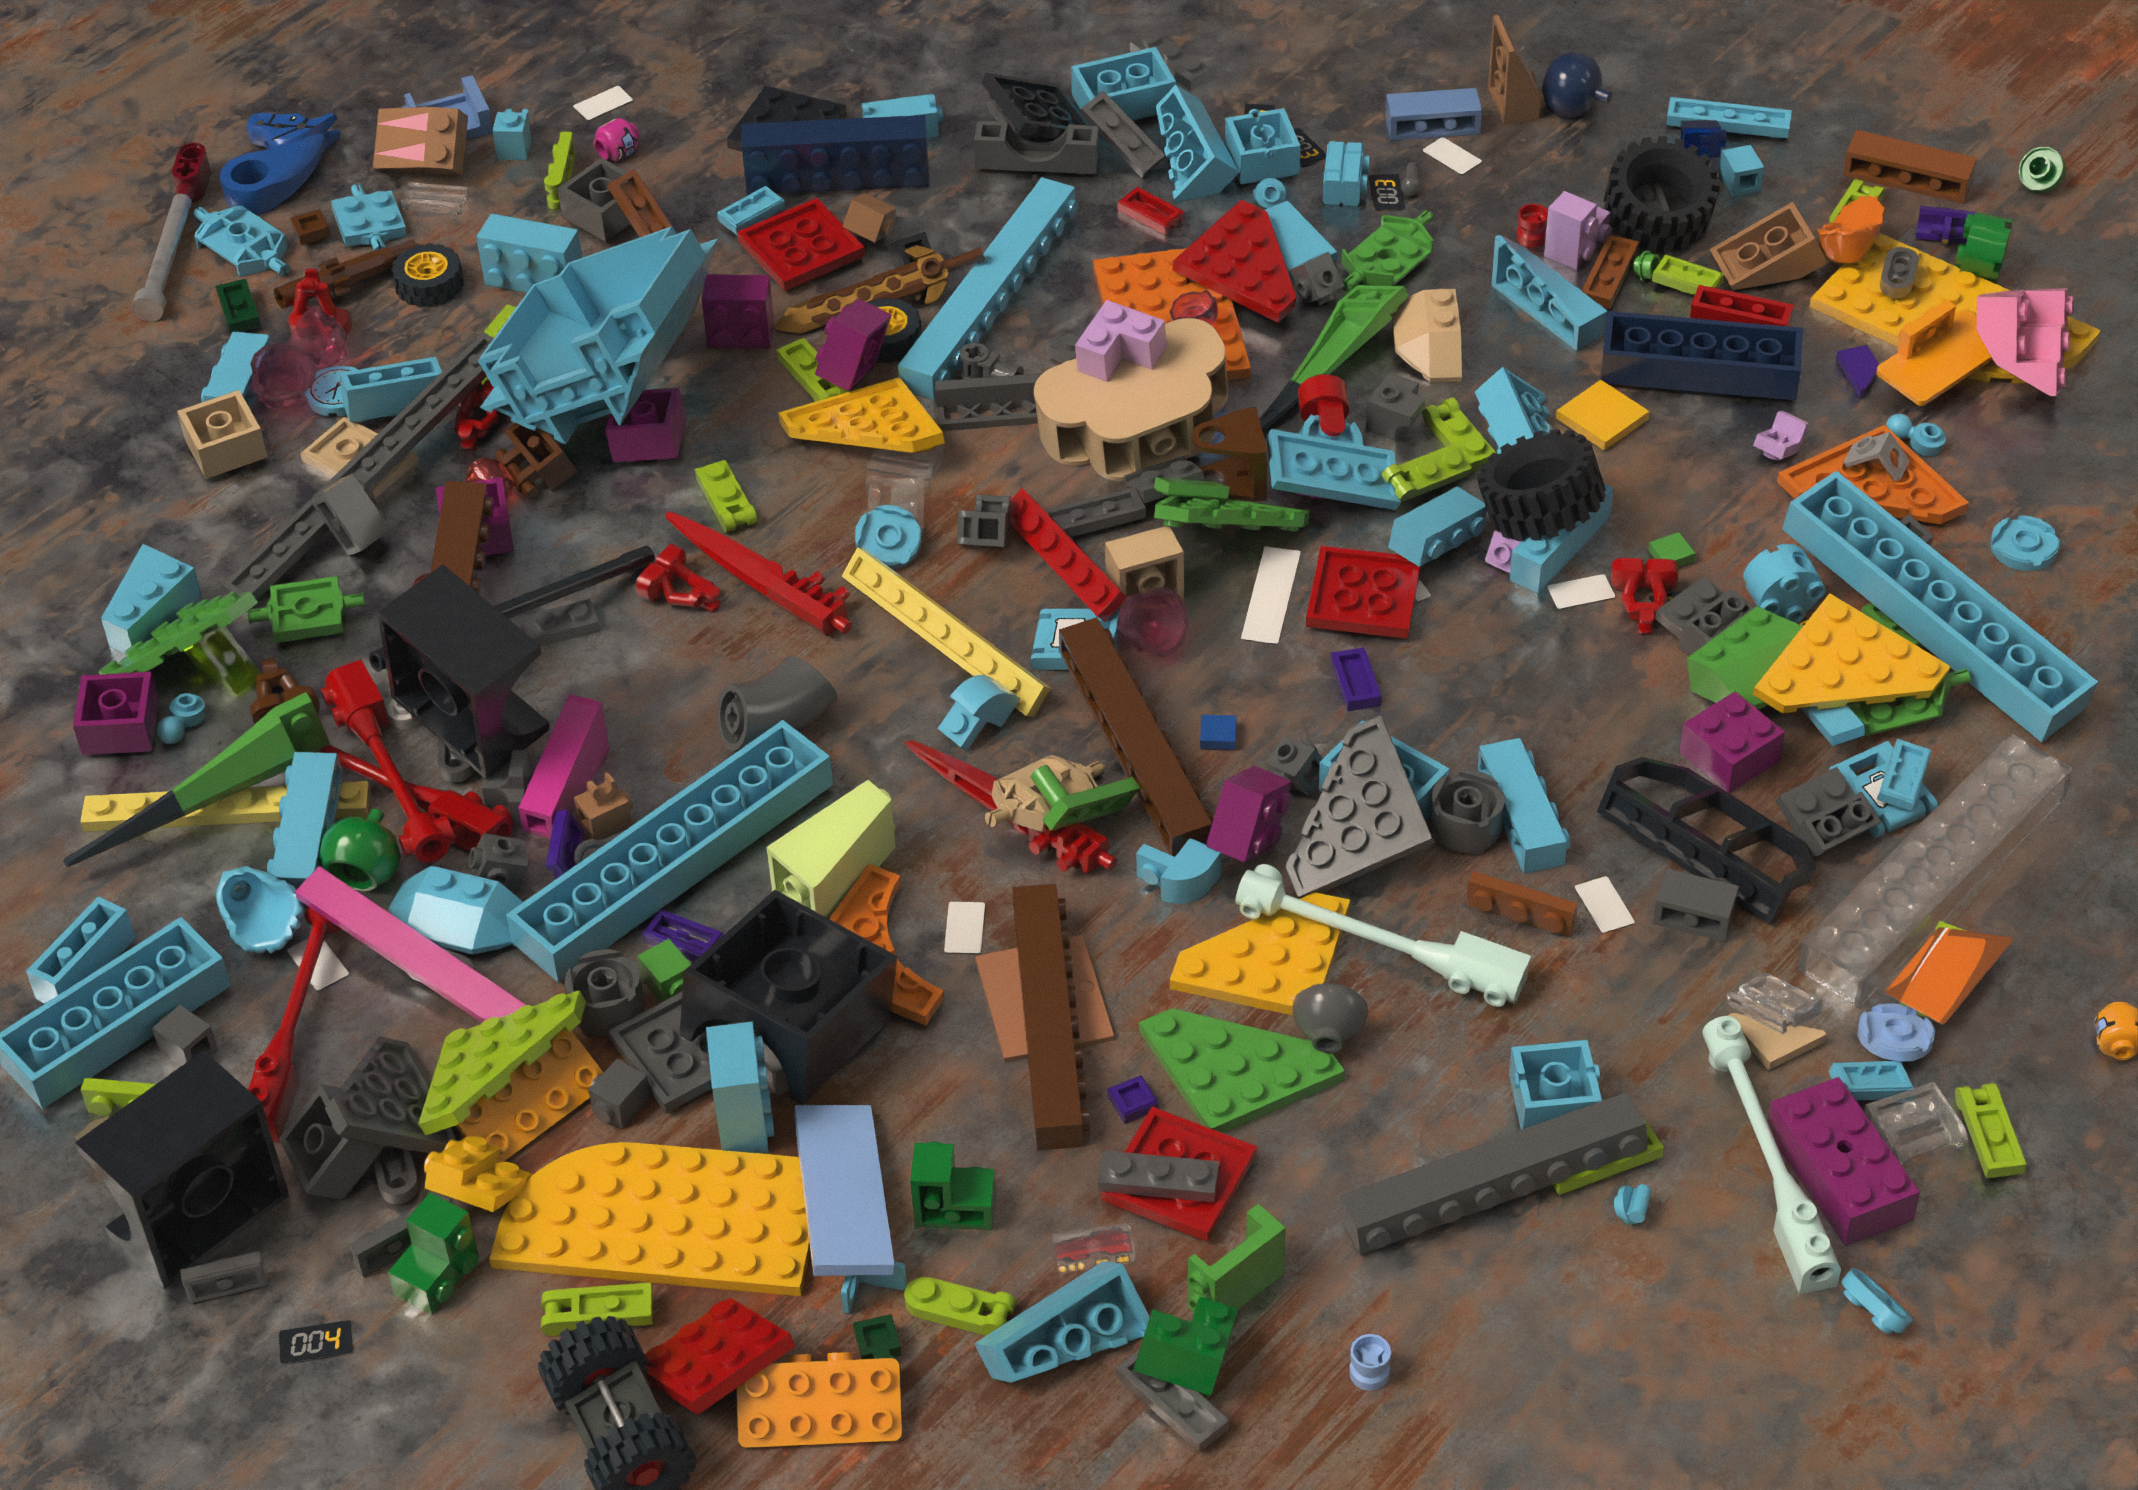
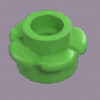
M1644 251L1641 256H1637L1635 259L1634 272L1640 276L1642 282H1645L1646 279H1652L1653 271L1660 263L1659 255L1652 254L1650 251Z

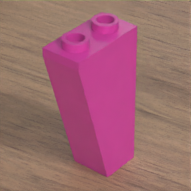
M571 694L567 697L519 805L523 832L551 839L555 812L567 809L572 814L575 809L573 797L585 792L587 782L593 779L610 751L602 702Z

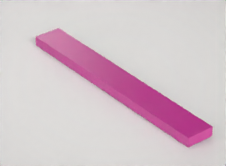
M320 866L295 891L298 900L481 1023L491 1017L500 1018L512 1014L519 1008L526 1006L516 997Z

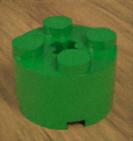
M1975 212L1974 215L1968 214L1963 230V238L1967 239L1966 246L1959 245L1955 260V266L1960 268V272H1971L1977 277L1997 282L2013 220Z

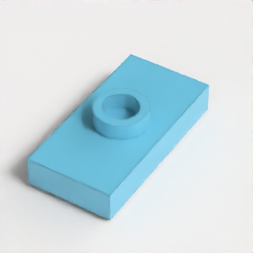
M764 186L717 212L718 221L737 235V231L766 220L784 210L785 200L767 186Z
M1897 738L1877 800L1912 811L1932 750Z
M1897 1061L1833 1063L1828 1071L1832 1079L1840 1077L1855 1100L1909 1099L1915 1091L1902 1063Z

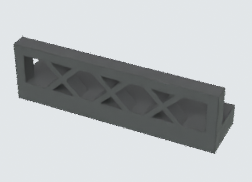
M1043 373L935 381L939 428L942 431L1038 424L1034 386L1037 379ZM1023 407L1027 410L1023 414L1011 412L1013 408ZM982 410L995 412L992 416L985 417L978 414ZM958 412L962 414L959 419L945 420L944 413Z

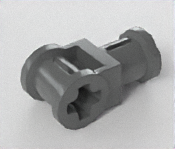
M969 343L960 350V358L963 361L960 379L1024 375V367L1000 362V354L988 350L983 344Z

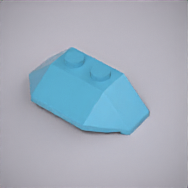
M430 866L402 883L389 906V912L440 947L477 954L498 950L511 944L513 947L515 946L511 940L506 914L522 904L523 901L499 881Z

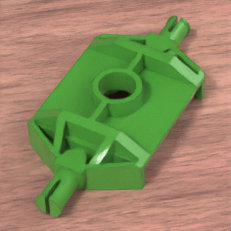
M1424 210L1416 219L1389 215L1381 216V226L1349 254H1347L1346 249H1342L1341 262L1350 274L1346 279L1342 280L1344 284L1342 289L1344 291L1347 289L1349 293L1358 284L1394 286L1433 252L1434 240L1425 229L1434 220L1433 214L1430 211L1428 213V210Z
M1967 668L1948 673L1930 698L1915 699V696L1897 697L1895 700L1902 703L1894 707L1885 704V702L1866 704V701L1847 703V706L1864 724V736H1869L1941 717L1947 694L1951 693L1950 687L1970 683V674Z

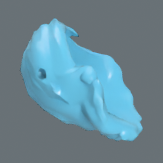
M249 866L224 871L215 895L220 914L225 921L226 928L230 931L229 934L234 943L241 946L242 950L247 953H262L266 950L269 953H273L275 950L282 949L287 941L293 938V934L301 926L300 922L304 918L303 902L296 898L295 887L286 883L285 880H279L273 874Z

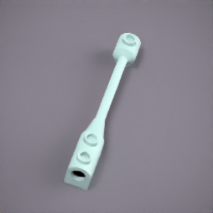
M1258 865L1254 871L1248 869L1241 879L1235 903L1240 905L1239 909L1244 916L1250 919H1257L1261 913L1272 916L1278 910L1284 909L1410 954L1412 958L1441 974L1444 979L1449 980L1448 985L1454 992L1466 994L1470 988L1484 993L1485 1001L1492 1006H1503L1505 1001L1515 1004L1527 979L1531 960L1530 955L1466 932H1460L1454 945L1424 940L1415 941L1286 895L1281 873L1270 865Z
M1732 1016L1715 1018L1708 1022L1702 1031L1709 1049V1062L1717 1070L1730 1071L1774 1178L1773 1185L1778 1211L1773 1231L1798 1293L1804 1294L1835 1288L1838 1286L1840 1277V1265L1818 1215L1816 1206L1812 1200L1807 1198L1792 1175L1788 1173L1744 1066V1063L1751 1056V1050L1741 1025ZM1823 1268L1822 1274L1811 1275L1814 1271Z

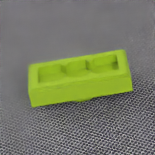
M1664 255L1653 271L1652 281L1695 295L1699 285L1719 288L1723 282L1724 273Z

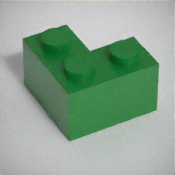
M915 1142L910 1178L914 1226L993 1230L996 1198L995 1169L978 1166L969 1168L956 1167L954 1144Z
M429 1193L406 1220L412 1244L388 1271V1276L395 1296L433 1314L441 1303H445L451 1297L454 1287L462 1277L472 1272L477 1264L479 1255L468 1211Z
M1200 1296L1191 1322L1152 1309L1133 1371L1211 1396L1238 1309Z

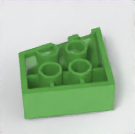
M1756 606L1687 658L1691 692L1717 703L1736 691L1758 710L1768 706V704L1752 695L1754 687L1803 626Z

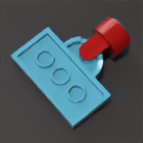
M1319 374L1305 380L1298 388L1300 416L1305 422L1299 433L1271 429L1266 437L1272 489L1397 510L1401 502L1394 493L1396 489L1392 484H1387L1381 476L1387 467L1396 464L1394 451L1363 445L1362 434L1356 423L1354 422L1350 425L1345 421L1350 409L1347 386L1341 378L1330 374Z

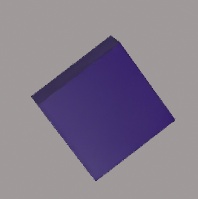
M1142 1075L1107 1089V1097L1124 1124L1146 1116L1151 1107L1159 1109V1102Z

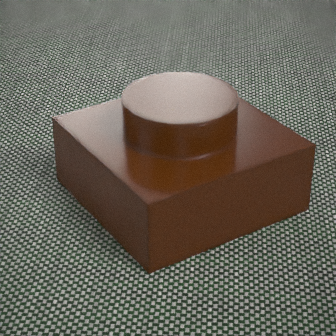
M320 209L291 217L292 227L301 245L331 237L329 226Z

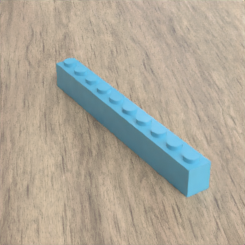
M1041 177L983 253L985 261L976 262L899 363V377L913 394L934 400L936 398L935 381L950 380L955 371L962 368L961 348L969 343H979L985 331L991 329L994 319L1000 311L1003 312L1006 309L1012 295L1020 290L1022 282L1027 275L1033 273L1036 263L1042 255L1048 253L1054 239L1062 234L1068 220L1076 215L1078 201L1075 200V187Z

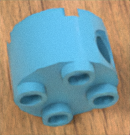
M1794 544L1777 545L1778 551L1770 553L1766 549L1750 561L1743 575V579L1746 582L1745 588L1756 606L1792 622L1799 623L1804 619L1805 613L1825 595L1826 588L1802 548Z

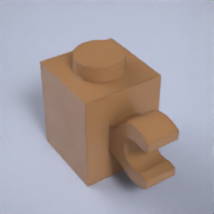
M862 193L852 199L842 227L875 243L891 234L895 226L894 216L897 210L891 205L866 193Z
M609 772L604 773L605 781L603 784L596 786L590 780L587 782L588 791L573 797L577 820L591 839H605L632 825L630 810L633 809L632 800L626 790L620 791L618 789L617 782Z

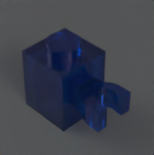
M1717 120L1681 121L1680 139L1684 140L1683 147L1687 149L1691 144L1698 147L1697 155L1699 157L1706 154L1710 159L1720 158L1721 148L1726 147V130L1722 129Z

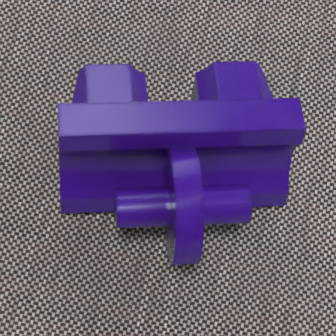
M1920 206L1916 238L1941 241L1944 244H1948V242L1966 244L1967 239L1963 238L1964 225L1967 215H1974L1975 212Z

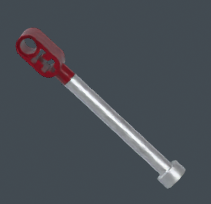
M192 142L183 145L178 150L172 176L176 192L145 287L136 292L132 303L133 313L144 321H157L163 315L166 306V298L163 295V291L191 204L204 197L210 180V165L205 146L201 143Z

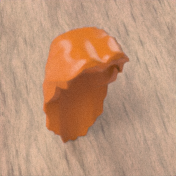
M1860 196L1857 200L1843 206L1833 223L1824 224L1821 229H1817L1819 246L1829 260L1835 263L1851 264L1865 257L1878 237L1881 225L1884 222L1883 216L1886 209L1878 201V196Z

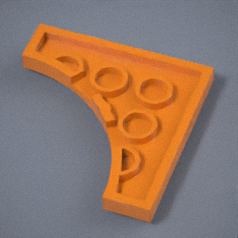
M868 864L829 919L896 955L887 925L891 904L901 886V876ZM897 958L891 1012L927 1025L944 1001V990L920 978L909 967L905 968Z

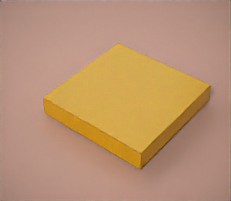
M1599 380L1557 409L1556 419L1578 434H1582L1587 440L1605 451L1649 420V411L1604 381Z

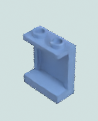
M473 75L461 78L464 93L415 105L410 93L404 94L406 105L401 108L439 107L461 110L468 116L466 140L493 133L489 107Z

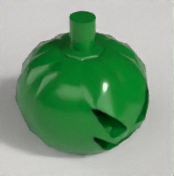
M371 809L367 819L358 816H349L332 824L321 839L319 855L324 869L354 890L370 891L386 884L399 867L401 854L396 837L389 829L381 825L384 813L379 809ZM343 867L351 877L356 876L359 880L366 878L368 881L364 883L363 881L356 882L353 878L347 879Z

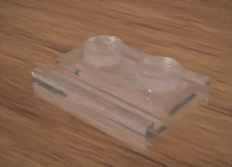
M935 446L930 451H918L915 453L875 448L871 456V462L866 465L867 475L929 487L931 478L935 476L945 457L944 446Z
M1764 973L1739 986V992L1737 993L1733 991L1727 993L1729 1007L1781 1034L1787 1032L1788 1026L1797 1027L1822 1013L1820 999L1768 973Z

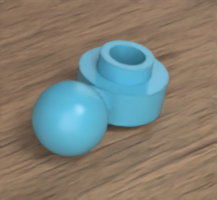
M1894 414L1886 422V426L1901 440L1909 438L1911 447L1921 455L1935 456L1943 449L1946 434L1935 424L1921 423L1915 427L1912 425L1910 418L1904 414Z
M189 693L181 694L174 698L169 704L170 716L160 720L157 725V736L166 744L178 743L184 736L185 727H193L204 721L206 711L203 699Z

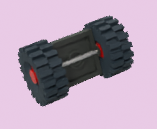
M608 1316L604 1322L601 1317H594L590 1324L586 1325L584 1321L576 1323L577 1328L570 1332L567 1328L560 1333L562 1336L560 1340L552 1339L548 1343L550 1351H543L540 1358L542 1362H538V1370L553 1404L559 1411L563 1409L565 1414L571 1415L583 1440L589 1458L584 1460L585 1471L594 1490H680L678 1485L680 1483L687 1484L690 1480L688 1473L695 1471L696 1465L694 1462L697 1461L696 1455L678 1420L676 1421L674 1416L670 1414L665 1416L645 1376L648 1370L646 1367L648 1360L630 1324L628 1325L623 1319L617 1321L614 1316Z

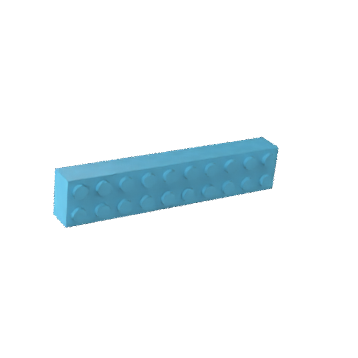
M1838 471L1833 472L1790 502L1782 526L1783 531L1940 660L1951 666V669L1958 671L1967 668L1971 679L1970 684L2041 743L2088 707L2098 684L2095 678Z
M784 720L780 721L507 913L506 917L513 944L559 983L565 978L569 968L572 970L578 964V959L591 951L606 949L830 788L833 785L830 756Z

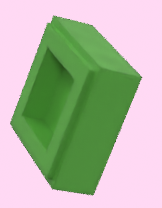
M1679 532L1649 542L1648 551L1654 559H1672L1677 562L1678 567L1695 562L1696 553Z

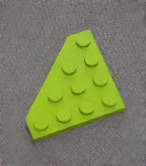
M580 990L569 994H557L541 1004L523 1006L512 1014L500 1018L491 1017L480 1025L466 1030L460 1028L446 1036L418 1123L425 1136L462 1123L471 1115L468 1108L472 1107L482 1096L489 1100L511 1082L512 1079L509 1074L514 1072L521 1063L524 1062L530 1066L552 1047L549 1041L556 1037L563 1028L566 1032H570L579 1025L586 1004Z

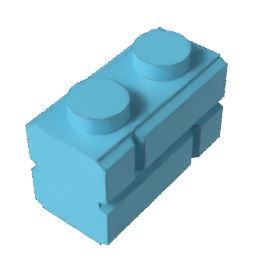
M1330 141L1327 144L1323 180L1324 204L1339 205L1342 203L1343 205L1357 206L1360 204V194H1367L1368 175L1362 174H1369L1370 156H1364V145L1362 143L1348 142L1346 145L1344 142Z

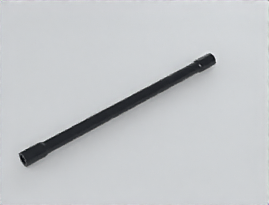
M645 545L624 553L619 558L500 603L494 607L510 619L624 573H631L647 567L652 562L654 563L655 555L653 550ZM383 647L369 654L370 664L377 672L386 669Z

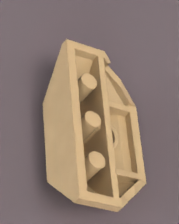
M1456 289L1422 290L1409 296L1398 306V310L1391 314L1395 353L1412 368L1421 372L1429 383L1462 382L1461 327Z

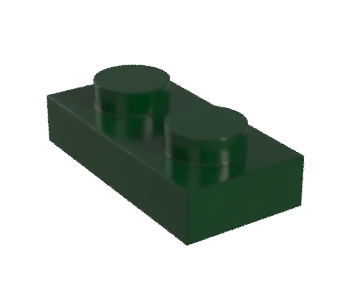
M246 278L215 286L230 334L232 332H243L261 327Z

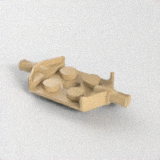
M1050 755L994 781L991 796L997 809L985 814L987 825L995 827L1001 822L1011 821L1014 824L1037 831H1045L1046 824L1043 818L1052 807L1030 778L1031 774L1039 767L1048 765L1070 795L1098 787L1093 778L1104 774L1105 768L1103 763H1099L1096 760L1087 766H1083L1080 763L1076 764L1061 757Z

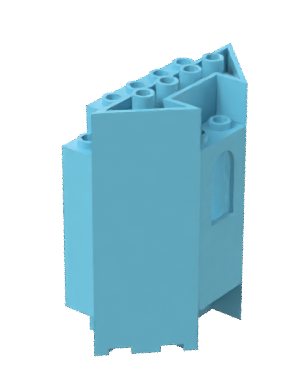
M673 226L569 262L558 276L533 284L478 359L480 366L494 387L480 408L491 413L493 410L511 416L512 422L533 431L537 428L553 434L554 440L564 444L568 442L579 424L611 413L620 426L696 311L718 238L699 244L691 229L676 233Z

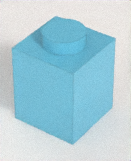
M1746 145L1722 150L1719 176L1731 196L1760 192L1764 166L1752 146Z

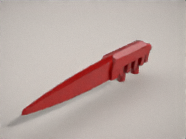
M671 511L666 512V519L693 544L730 573L767 596L773 604L826 636L836 630L844 634L851 630L852 622L847 620L848 615L844 602L850 596V593L845 587L840 586L833 594L828 592L824 595L820 585L825 581V578L820 572L815 571L808 579L803 577L800 580L798 579L797 572L792 569L783 575L782 566L775 561L765 559L738 542L700 523Z
M909 740L904 742L914 754L954 786L989 810L997 809L991 796L994 781L998 780L997 778L916 741ZM1008 821L1014 825L1015 830L1023 835H1029V840L1031 841L1029 849L1032 853L1038 855L1044 849L1049 851L1055 847L1057 849L1056 857L1059 858L1056 864L1063 872H1066L1071 867L1076 869L1080 865H1082L1081 871L1085 874H1088L1100 865L1111 871L1117 864V858L1108 853V839L1081 822L1052 831L1046 825L1045 831L1041 832Z

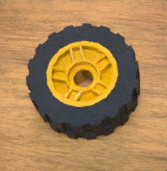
M427 243V245L420 244L413 248H408L402 254L400 253L392 264V275L397 295L399 294V298L402 301H406L409 305L435 307L434 305L445 304L448 300L454 299L455 295L461 292V287L464 285L459 255L454 253L450 247L447 248L441 244Z
M879 298L874 299L872 302L868 301L867 303L892 314L876 363L902 361L921 336L919 312L913 308V305L905 303L900 299Z

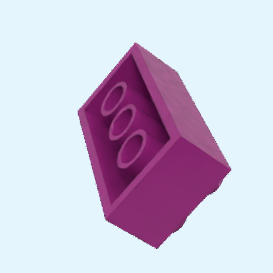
M1840 1077L1771 1101L1767 1122L1779 1150L1844 1246L1914 1220L1920 1191Z

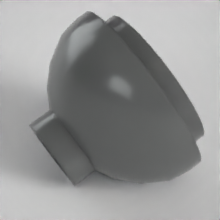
M1322 983L1299 992L1293 1000L1292 1012L1293 1019L1298 1028L1305 1036L1312 1040V1046L1316 1050L1334 1053L1341 1050L1343 1043L1354 1038L1365 1026L1368 1017V1005L1361 995L1346 986Z

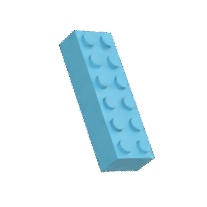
M180 917L1 1031V1066L44 1109L81 1085L85 1078L93 1077L154 1037L152 1028L163 1016L168 1015L177 1006L181 1005L192 1012L229 988L231 983L223 957Z

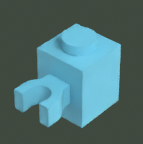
M506 109L505 112H497L492 131L497 160H527L532 142L528 109H522V113L512 112V109Z

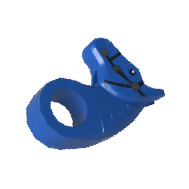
M256 113L252 115L246 125L249 141L258 147L266 148V150L238 156L229 160L221 169L220 182L226 204L230 208L243 206L257 215L273 210L292 196L312 174L322 157L323 151L340 138L341 132L337 129L327 131L337 120V116L328 113L319 118L309 120L300 114Z

